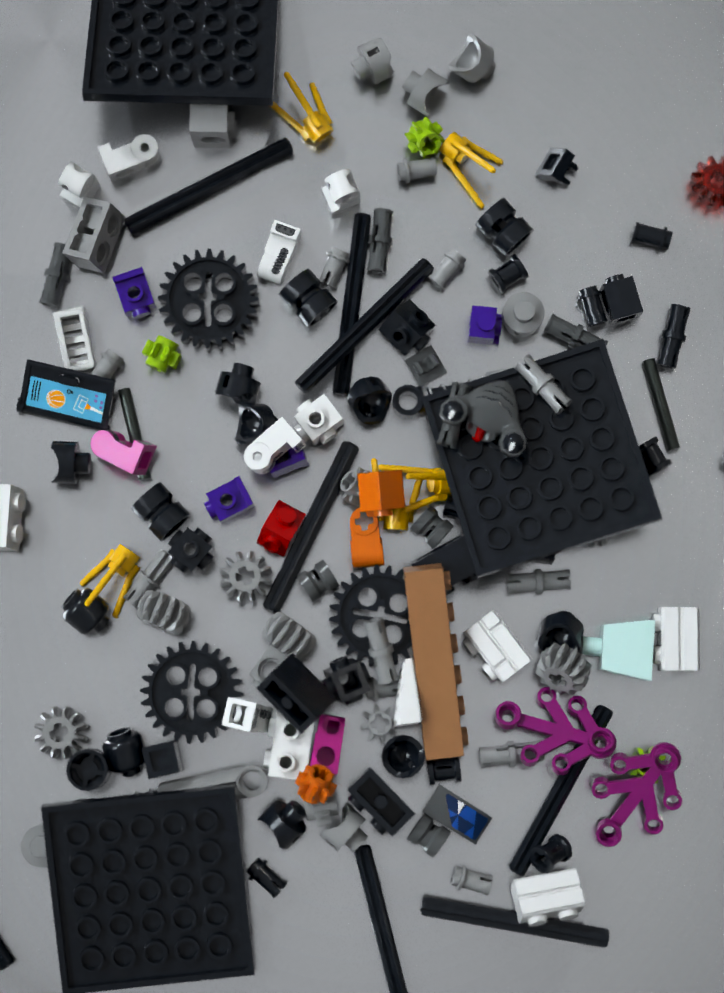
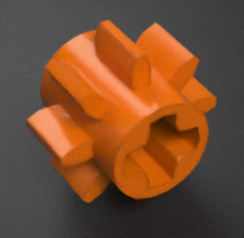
M320 764L306 765L304 772H299L295 784L300 786L297 794L307 803L318 804L321 802L325 804L328 796L332 797L337 787L335 783H332L334 774L327 767Z

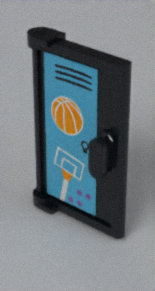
M27 359L21 396L18 398L16 411L21 413L28 412L99 430H109L111 422L110 411L116 380Z

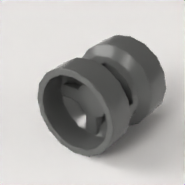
M430 505L410 529L417 535L422 534L426 538V543L434 549L451 531L454 525L448 520H442L438 516V511Z
M324 560L316 563L313 570L309 572L303 571L297 575L312 602L321 598L324 591H332L340 586Z
M424 813L410 832L407 840L414 845H422L425 853L433 858L443 846L451 831L444 826L438 827L434 825L433 818Z

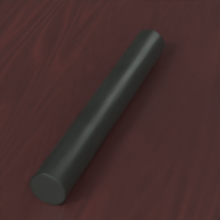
M655 358L644 360L642 362L668 451L680 448Z
M130 388L120 389L118 394L129 440L131 443L134 440L143 441ZM149 467L146 475H138L139 481L151 479Z

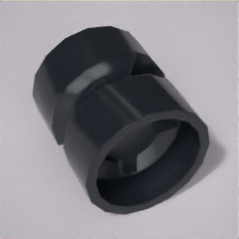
M502 198L491 206L478 219L475 225L487 238H494L493 245L506 257L517 249L532 234L534 229L523 217L517 218L515 216V208L505 198ZM505 221L507 225L501 230L499 225Z
M306 269L295 276L279 293L290 308L298 309L296 315L307 328L312 327L323 319L338 303L326 288H319L321 282L310 269Z
M159 482L145 492L131 509L142 522H150L149 529L162 542L179 529L191 514L179 501L172 502L173 495Z
M88 748L77 751L70 757L67 763L66 774L68 780L74 787L80 790L91 791L103 787L112 776L108 760L100 749Z

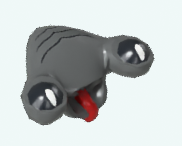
M497 380L489 382L466 395L448 398L441 404L439 415L444 423L455 426L462 423L465 417H467L466 429L472 435L474 441L491 442L498 435H501L499 440L500 450L508 457H518L525 450L527 439L519 422L517 398L513 387L508 381Z

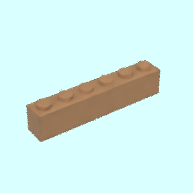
M441 563L403 567L414 667L422 716L421 729L426 760L464 756L463 746H468L469 742L467 727H461L459 715H465L463 696H457L456 684H462L460 665H454L452 653H458L456 634H450L449 622L455 621L453 602L447 603L446 591L451 590L449 571L443 572Z

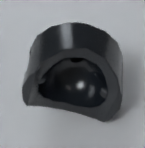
M234 363L232 372H220L215 394L231 397L236 404H255L261 383L252 379L253 367Z
M370 376L359 379L354 383L348 393L347 402L362 423L373 425L384 420L391 403L392 393L383 380Z
M240 403L238 405L239 423L235 441L240 445H250L278 419L274 416L271 408L266 404Z
M52 442L51 448L55 452L59 464L58 474L54 476L51 481L52 483L76 484L79 473H90L91 455L90 453L80 452L78 442Z
M559 611L548 615L542 623L538 640L540 649L544 651L546 647H551L553 643H557L560 646L567 643L572 649L578 647L579 652L584 633L583 624L568 611Z
M394 736L383 747V765L395 777H412L420 771L424 764L425 755L423 747L412 736Z
M276 800L258 818V820L266 823L271 828L281 849H288L306 831L302 820L306 816V812L294 800H291L288 804Z

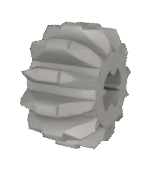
M249 550L247 560L243 559L241 551H236L238 562L234 563L229 557L225 559L226 563L232 567L231 570L220 568L219 570L220 574L229 576V579L220 581V586L232 585L226 593L229 598L238 590V603H243L245 593H248L250 602L254 603L256 602V597L253 593L255 590L262 596L267 594L260 587L261 583L272 585L271 579L262 578V575L272 572L270 566L259 569L266 560L264 556H260L254 563V551ZM243 569H247L249 573L254 572V579L250 578L252 583L248 585L243 581H238L237 578L238 575H242L240 571Z
M146 590L137 605L136 616L140 621L170 634H181L190 619L191 608L188 604L158 591Z
M276 612L272 618L270 617L262 631L263 638L287 656L293 653L300 661H303L310 654L317 641L314 634L283 612Z
M553 643L551 647H546L538 658L536 674L541 677L540 683L550 686V690L555 689L560 695H563L565 692L569 695H574L586 686L592 665L587 661V655L578 652V647L572 649L567 643H564L562 646Z
M53 706L51 708L52 717L46 712L40 714L41 718L46 722L45 725L35 723L34 728L43 730V735L35 736L34 741L45 740L46 743L41 746L40 751L45 753L52 747L50 754L52 759H57L60 749L63 758L68 759L70 758L69 747L74 752L81 750L76 740L81 742L87 741L88 737L80 735L79 730L87 729L88 725L87 723L76 724L82 716L80 712L75 713L69 718L71 714L70 706L64 707L62 715L58 706ZM60 723L62 724L61 728L67 727L68 734L63 735L64 741L62 742L60 741L61 737L54 736V731L58 730V724Z

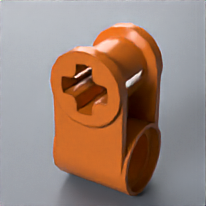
M357 508L350 517L352 539L350 544L353 568L373 567L375 565L383 566L384 556L378 517H374L373 511L360 512V508ZM361 513H366L368 518H373V523L368 525V530H362L361 525H355V520L360 519Z

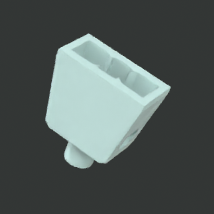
M655 620L601 625L600 638L582 637L581 654L598 656V670L642 681H652Z

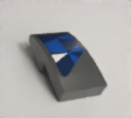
M440 784L422 810L475 845L492 819L491 816Z

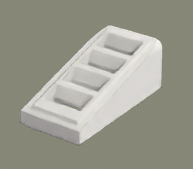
M84 306L54 311L53 317L64 368L76 371L95 368L96 362ZM79 317L80 319L79 323L64 326L62 324L64 319ZM82 329L83 335L65 338L64 332ZM83 341L85 343L83 348L67 349L68 344ZM87 354V360L70 363L69 357Z
M412 658L405 659L400 667L393 721L394 727L415 725L422 720L414 660Z

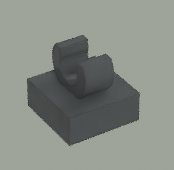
M432 345L404 360L415 382L421 388L447 374Z

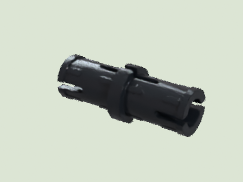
M671 304L666 329L661 334L663 341L656 365L676 369L681 345L686 340L684 333L691 308L679 304Z

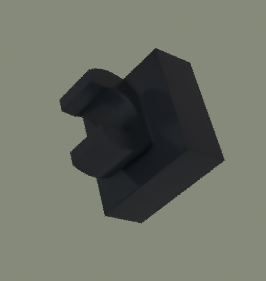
M550 148L536 175L544 181H554L561 185H569L570 181L565 178L564 174L567 169L569 171L578 170V166L572 162L575 155L568 149Z

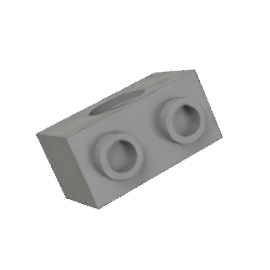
M190 104L189 133L194 148H231V139H237V120H235V112H230L229 105Z

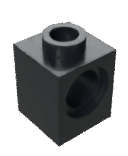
M618 274L605 279L606 283L601 286L600 290L609 324L613 325L640 317L643 309L633 276L624 278L623 274Z
M175 740L142 748L148 779L183 771Z

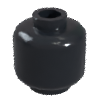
M76 588L61 606L64 610L63 619L81 634H89L93 630L97 633L100 632L110 619L106 616L109 604L99 595L90 606L84 605V602L93 591L90 588H84L81 591Z
M124 727L107 734V740L103 743L102 749L108 760L111 772L122 773L123 777H129L141 771L140 767L145 764L142 748L145 745L139 732L131 731L130 727Z

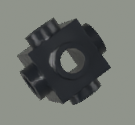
M409 299L395 309L378 330L405 356L414 348L419 352L431 340L428 334L436 325L423 310L419 309Z
M188 527L184 532L178 530L168 543L171 546L168 553L174 556L170 562L184 573L188 569L195 574L199 569L204 571L214 559L212 553L215 549L209 544L212 538L199 528L194 532ZM194 544L196 547L195 553L192 555L185 554L184 548L186 545Z
M343 656L329 663L330 668L323 670L326 679L322 680L323 685L341 703H354L363 698L362 694L371 691L367 682L370 680L368 670L365 664L360 663L358 660L348 659L347 656ZM347 674L348 681L345 684H341L339 677Z

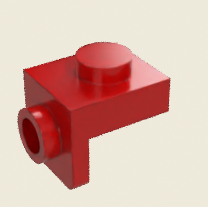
M278 500L262 526L257 543L269 552L284 556L292 539L303 523L306 514Z

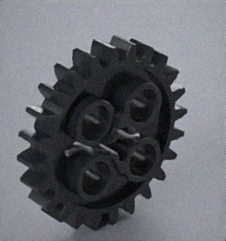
M211 249L207 250L206 257H201L200 252L195 250V259L193 260L186 254L183 255L185 264L181 266L173 262L176 270L175 274L165 272V276L170 282L160 283V288L167 292V294L158 296V300L167 305L161 307L159 312L163 315H170L163 321L166 326L175 324L171 331L172 335L176 336L182 332L181 342L183 344L192 338L195 349L198 348L200 342H204L207 351L210 350L212 342H216L219 349H222L224 339H227L233 345L234 338L232 335L236 333L244 337L245 335L241 327L243 325L252 327L253 324L248 319V316L258 315L257 310L251 307V305L259 303L258 297L251 296V294L258 291V287L253 284L248 285L254 279L253 274L243 275L246 264L242 263L236 267V256L234 255L226 261L223 250L219 252L217 258L213 257ZM207 273H212L211 292L213 298L217 300L211 301V325L207 327L205 325L207 308L201 299L207 298L206 276ZM196 277L201 279L202 284L199 289L195 291L186 289V282L190 278ZM220 279H231L233 281L231 289L228 291L218 290L216 286ZM198 308L201 310L200 318L193 322L187 321L185 319L187 310ZM226 308L232 311L230 320L227 322L216 320V313L220 309Z
M375 565L374 574H369L365 567L362 568L363 577L361 578L351 573L353 583L349 585L342 581L341 585L345 592L344 594L334 592V596L340 602L339 604L330 605L332 610L337 611V615L330 617L329 621L339 625L331 632L332 634H342L343 636L338 641V646L347 643L349 647L346 655L348 656L354 651L358 652L357 660L359 662L364 656L369 657L368 650L370 649L368 635L366 637H357L353 633L352 627L358 620H369L370 622V619L374 617L353 614L352 610L357 608L377 612L378 608L382 607L385 609L384 613L386 615L408 619L406 624L390 620H384L385 628L396 626L402 633L399 642L389 643L393 644L394 652H392L394 664H398L399 654H402L406 659L410 658L407 650L409 647L412 648L408 607L402 612H395L389 605L390 599L395 595H402L406 598L405 581L402 579L403 570L401 569L394 576L392 575L390 565H388L385 573H380L379 566ZM364 589H371L376 593L377 600L371 606H364L359 602L358 596ZM373 657L368 659L369 666L371 667L374 664Z
M192 641L190 649H186L184 643L179 642L178 652H175L174 649L168 646V657L165 658L157 654L156 657L160 664L158 666L148 664L153 674L152 676L142 677V679L149 682V687L140 689V692L149 694V698L142 701L141 705L151 706V710L145 716H156L157 720L152 727L157 728L164 725V737L173 731L175 732V742H178L182 735H186L187 743L191 744L194 735H197L199 741L203 743L205 742V733L208 732L211 737L216 738L215 728L219 727L224 731L228 729L227 726L222 725L228 697L243 696L244 693L235 691V686L241 684L242 680L233 679L232 677L238 671L237 667L229 669L226 667L231 660L229 656L222 660L219 659L221 649L217 648L210 654L208 643H205L202 649L198 650L196 641ZM195 664L194 687L195 689H200V695L194 696V719L190 721L188 720L190 698L184 695V689L190 688V666ZM174 667H180L185 672V679L179 685H174L169 680V672ZM206 668H212L217 674L216 682L211 686H205L200 681V674ZM174 698L181 700L184 706L182 714L178 717L170 715L167 710L169 701ZM207 699L214 703L216 709L210 718L201 716L198 709L200 703Z

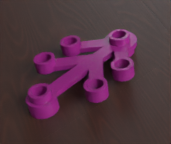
M544 687L539 690L537 703L540 707L547 709L555 723L521 714L520 707L511 701L501 703L496 709L495 720L501 728L510 730L517 726L550 736L535 745L523 747L520 759L526 766L536 765L541 756L568 742L581 744V746L567 754L560 753L553 757L551 763L553 772L557 775H565L569 772L572 765L589 756L605 759L611 756L616 749L617 741L615 735L607 728L598 727L587 709L586 700L581 696L570 698L567 710L571 716L579 718L585 731L573 728L556 700V692L550 690V687ZM549 694L552 700L545 702L541 699V696ZM577 702L583 706V709L577 711L571 705ZM510 714L514 719L511 722H506L502 719V716ZM596 740H602L605 742L606 746L604 748H598L595 746L594 742ZM532 751L535 753L536 758L529 760L524 754ZM563 760L566 762L567 767L563 769L558 768L555 762Z
M661 742L653 746L649 754L629 757L624 753H616L610 759V768L615 774H625L628 769L648 768V770L641 777L609 781L605 777H598L592 782V793L598 799H605L612 794L630 792L611 818H605L598 823L596 837L600 844L612 847L620 842L622 838L621 826L642 799L646 815L644 819L645 830L650 834H658L663 830V818L658 814L653 786L660 775L662 776L665 788L663 794L664 806L669 810H677L681 807L682 794L677 790L674 771L681 764V753L675 745ZM662 753H668L671 758L668 761H662L659 756ZM616 760H623L626 765L618 768L614 765V762ZM604 784L607 790L599 792L596 790V786ZM674 795L678 798V801L670 803L666 799ZM654 819L660 824L657 827H651L648 825V822ZM606 826H612L615 831L613 833H606L603 829Z

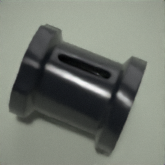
M515 254L511 255L510 260L502 266L488 271L491 280L502 294L513 283L521 278L525 280L529 277L524 265Z
M653 437L639 446L649 477L672 464L670 459L665 458L657 445L659 441L657 437Z
M459 757L427 760L430 785H434L436 781L455 779L456 782L461 781Z
M559 834L551 836L548 843L543 846L537 845L530 851V859L533 866L545 874L552 871L554 865L558 862L568 861L572 857V847L569 841Z

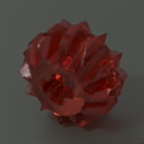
M709 156L707 164L699 162L696 166L698 172L691 174L690 179L696 183L691 186L690 190L691 192H700L696 199L698 203L702 202L704 198L708 200V209L714 206L715 201L723 209L724 156H721L718 163L713 156ZM713 177H715L716 181L718 182L722 181V185L720 186V188H718L717 183L711 184V180L713 179Z

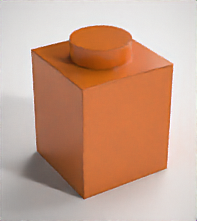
M402 470L357 473L360 512L373 511L374 517L393 515L392 509L405 508Z

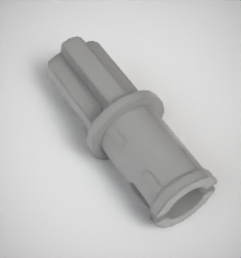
M159 550L145 570L138 572L140 576L123 598L137 608L140 598L143 597L146 590H153L155 587L158 588L160 586L158 582L172 563L170 561L173 557L165 550Z

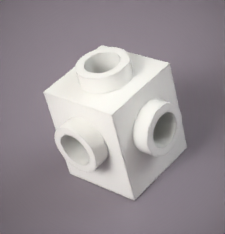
M325 394L315 401L308 399L296 409L298 413L294 416L298 423L294 429L304 442L310 439L314 445L319 442L322 445L328 443L338 434L335 430L345 424L343 418ZM321 419L319 424H312L314 420Z

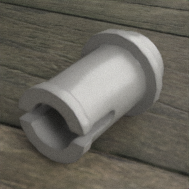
M430 157L407 161L406 158L403 159L402 162L397 163L399 181L410 183L412 179L437 177L435 158Z
M332 247L331 252L326 254L328 259L319 280L321 284L329 285L330 288L336 289L345 264L350 262L348 260L350 254Z
M454 249L449 253H444L445 258L428 276L442 290L445 289V286L459 269L463 270L465 268L463 264L466 262V259Z
M108 348L105 353H101L103 357L91 374L110 379L118 367L122 368L121 362L123 358Z
M399 675L398 680L393 681L392 679V682L387 684H379L378 679L370 677V680L367 682L371 691L366 692L367 700L373 699L376 702L378 698L397 695Z
M462 865V867L456 866L453 871L451 885L456 886L457 890L464 888L488 896L493 882L491 881H493V876L468 870L465 865Z

